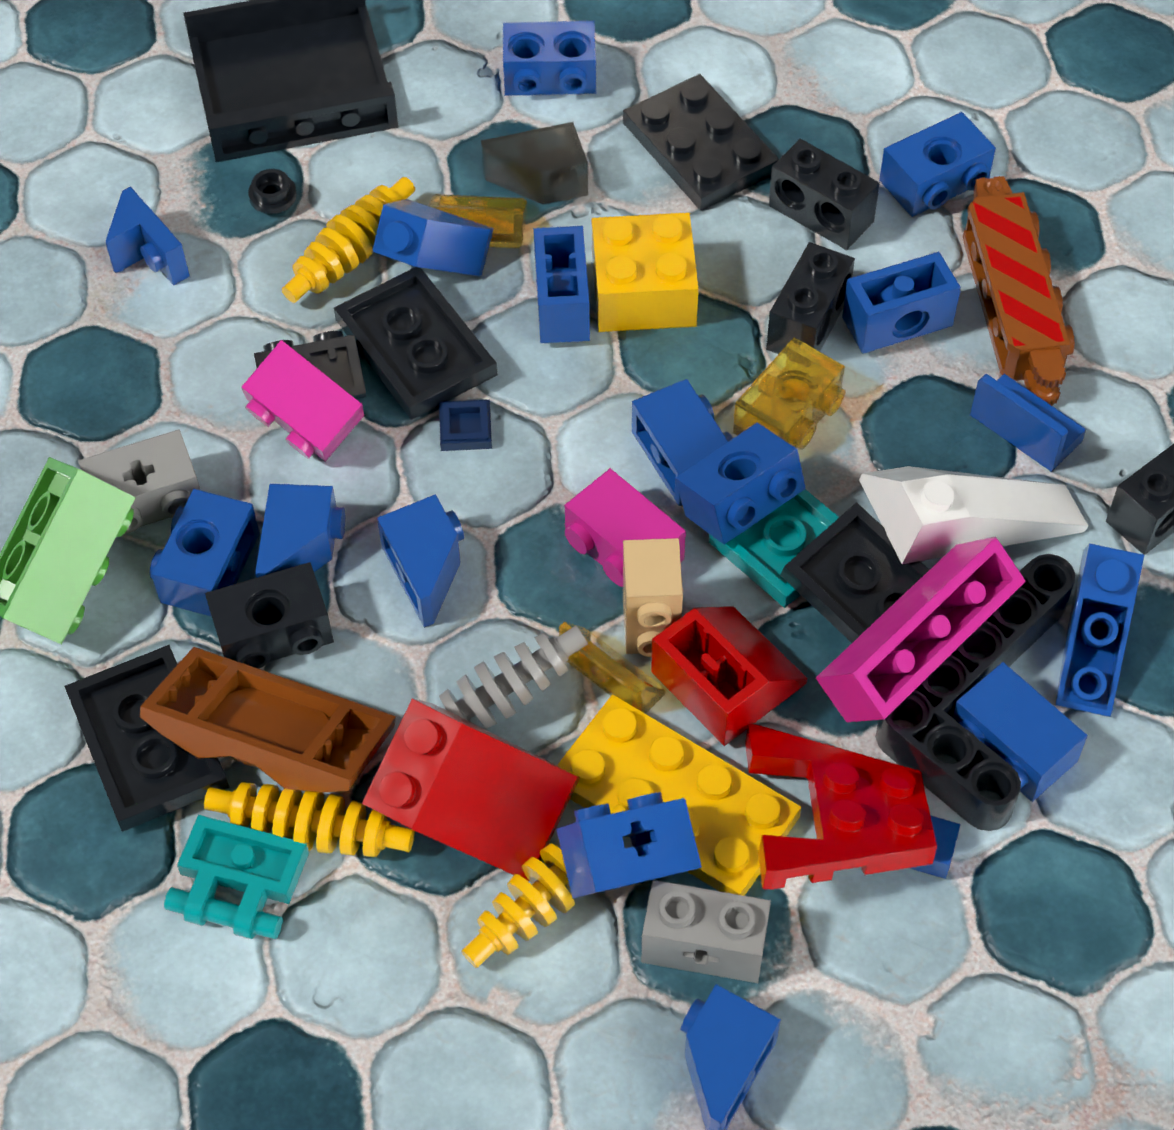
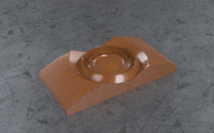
M193 647L140 706V718L161 735L197 758L232 757L245 765L258 767L284 789L313 792L349 791L395 727L396 720L394 715L197 647Z

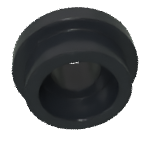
M266 169L254 176L248 190L251 205L256 210L266 214H276L287 210L294 204L297 192L294 182L285 172L278 169Z

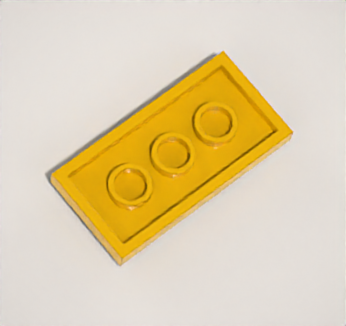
M613 694L557 764V766L580 777L570 800L583 808L609 803L610 811L618 804L629 810L628 799L661 792L663 802L685 798L702 868L687 872L720 892L745 896L761 873L758 851L762 835L787 836L801 814L802 807Z

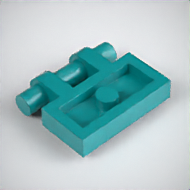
M198 815L177 864L180 875L193 878L195 881L190 892L171 887L165 897L164 909L183 914L184 920L189 923L203 926L208 921L233 928L234 935L253 939L256 935L275 940L280 934L283 918L263 912V908L267 898L290 904L309 855L307 843L294 842L293 839L282 838L274 834ZM218 885L245 892L240 905L215 899L214 895Z

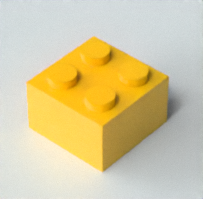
M690 212L591 218L592 263L598 332L697 327L699 288Z

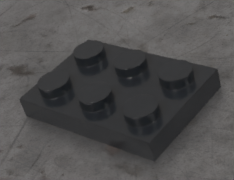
M701 74L623 110V124L700 211L770 177L772 166L779 160Z
M414 267L334 307L337 323L347 336H355L357 349L411 420L439 406V402L449 401L498 375L496 361L420 267Z
M856 502L784 566L780 576L853 643L930 569L921 561L901 564L885 528Z
M170 645L64 686L122 832L204 799L209 787L221 790L230 788L218 757L197 758L161 735L140 718V706L178 665Z

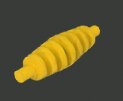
M401 177L391 188L379 185L371 190L369 195H364L358 199L355 205H349L341 211L340 215H335L327 222L326 228H323L317 234L315 242H311L304 250V256H300L294 262L292 268L295 276L281 289L283 295L290 302L296 303L308 291L320 294L329 287V283L337 282L344 276V273H350L358 267L359 263H364L373 253L372 250L383 204L407 199L415 192L414 184L408 178Z
M241 782L237 790L235 789L233 792L209 787L204 799L205 810L228 814L232 824L248 828L251 822V829L270 833L272 830V834L282 838L292 839L294 834V842L307 843L309 851L312 849L316 838L318 853H333L339 838L340 854L355 855L362 842L363 855L366 857H377L381 849L384 850L385 847L410 852L414 841V830L391 825L390 821H387V816L375 810L371 811L368 820H366V806L362 803L352 801L345 814L344 797L333 793L327 797L324 803L323 792L305 791L302 797L301 790L283 789L279 797L278 785L263 784L257 794L255 783Z
M618 804L611 810V814L627 810ZM550 843L540 850V855L545 864L531 857L522 865L523 872L531 883L518 874H515L510 879L507 887L516 900L513 901L505 893L500 892L492 901L493 907L499 914L497 918L487 910L477 919V923L480 926L479 934L461 950L464 957L475 968H478L495 951L499 952L501 950L509 955L519 948L517 941L513 937L514 933L526 941L537 935L538 930L530 919L531 917L544 927H548L556 921L557 916L550 904L562 913H567L575 905L574 898H572L569 892L570 886L562 851L558 846Z

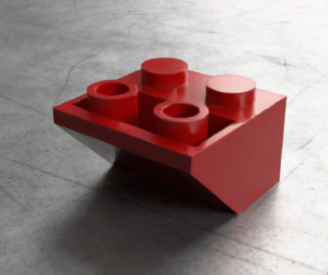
M734 606L693 608L652 638L651 672L723 746H726L747 730L748 724L756 723L807 684V677Z

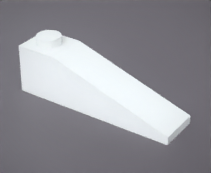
M911 466L862 473L859 479L876 515L885 528L901 564L944 557L956 544L997 537L1002 546L1082 533L1088 527L1066 485Z

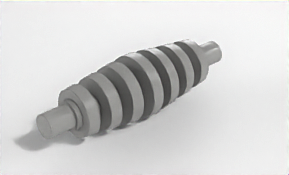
M577 625L557 638L553 636L549 639L544 632L535 636L540 649L533 653L525 642L514 646L521 658V661L513 665L505 652L495 655L494 659L502 671L496 677L484 661L476 665L474 669L483 683L477 689L466 674L461 677L457 684L464 695L463 698L457 701L449 689L444 691L439 698L445 710L471 722V718L477 716L487 729L497 724L489 710L490 706L496 704L506 719L516 714L507 695L515 692L524 706L527 705L534 698L526 683L534 679L541 691H544L551 685L544 672L553 667L559 677H561L568 671L565 662L569 660L567 657L588 645V642Z

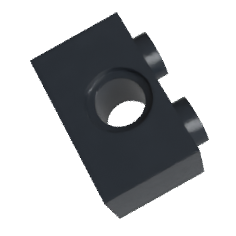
M310 562L205 593L223 656L228 659L260 669L271 661L294 654H310L317 651L321 646L334 643L328 613ZM270 620H279L277 623L272 625H263L265 622Z

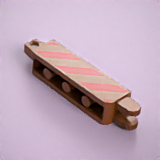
M995 176L990 179L985 177L976 179L974 187V200L968 207V219L962 238L1001 375L1006 374L1015 381L1024 380L1026 389L1053 406L1059 400L1061 392H1059L1060 387L1058 386L1059 384L1062 385L1065 379L1066 368L1064 366L1067 356L1072 355L1074 352L1075 343L1072 327L1064 325L1061 315L1063 302L1060 288L1053 286L1050 279L1051 260L1047 248L1041 249L1039 243L1038 215L1035 211L1030 212L1024 192L1012 193L1004 176Z

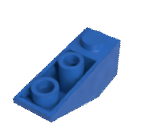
M1090 543L1083 550L1071 606L1055 701L1056 706L1111 717L1145 555Z

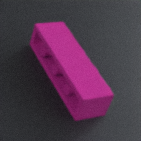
M997 537L956 544L816 677V680L846 722L885 719L1026 581Z

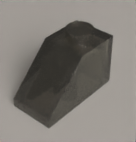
M573 122L481 140L483 174L486 181L542 205L588 195V161Z

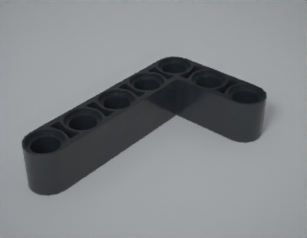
M1039 555L1025 565L1019 572L1026 582L885 719L878 721L876 740L881 750L898 765L921 771L924 787L966 822L979 830H998L1008 823L1020 792L1021 781L1018 773L1009 763L952 718L957 700L1002 662L1010 667L1062 617L1075 583V572L1073 566L1066 559L1058 555ZM1040 587H1046V588H1049V589H1051V590H1053V591H1047V590H1044V589H1042V588H1040ZM1004 619L1014 620L1019 624H1011L1006 622ZM968 653H979L983 655L985 658H976L969 655ZM931 686H942L950 692H938L932 689ZM905 720L913 724L914 727H900L893 721ZM947 755L954 758L958 763H944L936 756ZM979 791H992L998 794L1001 800L987 799Z

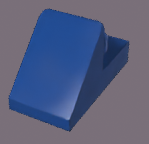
M131 186L124 189L106 238V247L113 271L118 273L144 259L153 272L156 273L160 270L173 286L190 277L183 246Z

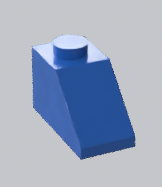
M409 199L383 204L372 252L415 267L480 276L483 273L494 228Z
M269 484L255 571L256 578L308 562L311 563L315 572L332 560L335 539L344 538L346 522L345 508L337 507L333 486Z
M436 494L377 518L381 547L424 628L434 624L461 563L458 542L465 538L456 513L453 510L445 512Z
M717 984L706 1002L699 998L693 1002L681 1026V1031L686 1033L684 1057L706 1130H727L777 1042L781 1019Z

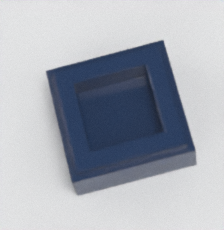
M490 399L439 402L441 451L492 449Z

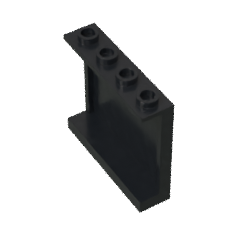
M250 0L183 13L216 162L399 128L394 90L391 81L388 82L365 0Z

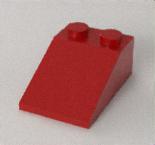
M412 698L362 804L416 832L512 875L518 874L529 881L523 872L522 865L531 857L541 861L540 850L549 844L580 777L433 703Z

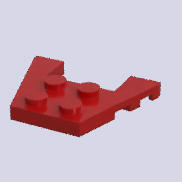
M748 724L745 746L749 773L807 778L817 839L762 835L758 851L762 889L785 888L787 878L809 875L808 878L811 883L830 881L834 871L862 867L863 873L868 875L933 864L937 843L921 771L757 724Z

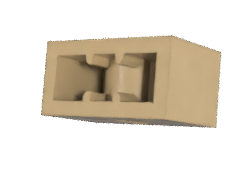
M679 538L623 540V611L626 654H641L652 657V638L682 617L683 589Z

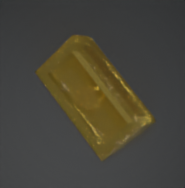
M435 194L432 196L429 207L494 228L489 247L519 248L522 246L527 213V200L525 198Z
M563 622L559 626V636L576 625ZM577 626L588 642V645L567 657L569 660L566 662L610 696L613 694L646 714L665 695L666 689L592 632Z

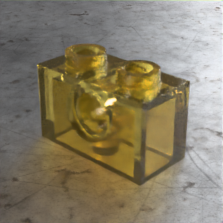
M794 337L735 402L733 434L739 435L758 422L793 447L800 450L804 449L813 438L819 421L825 414L828 416L835 414L844 400L846 391L842 388L845 366Z

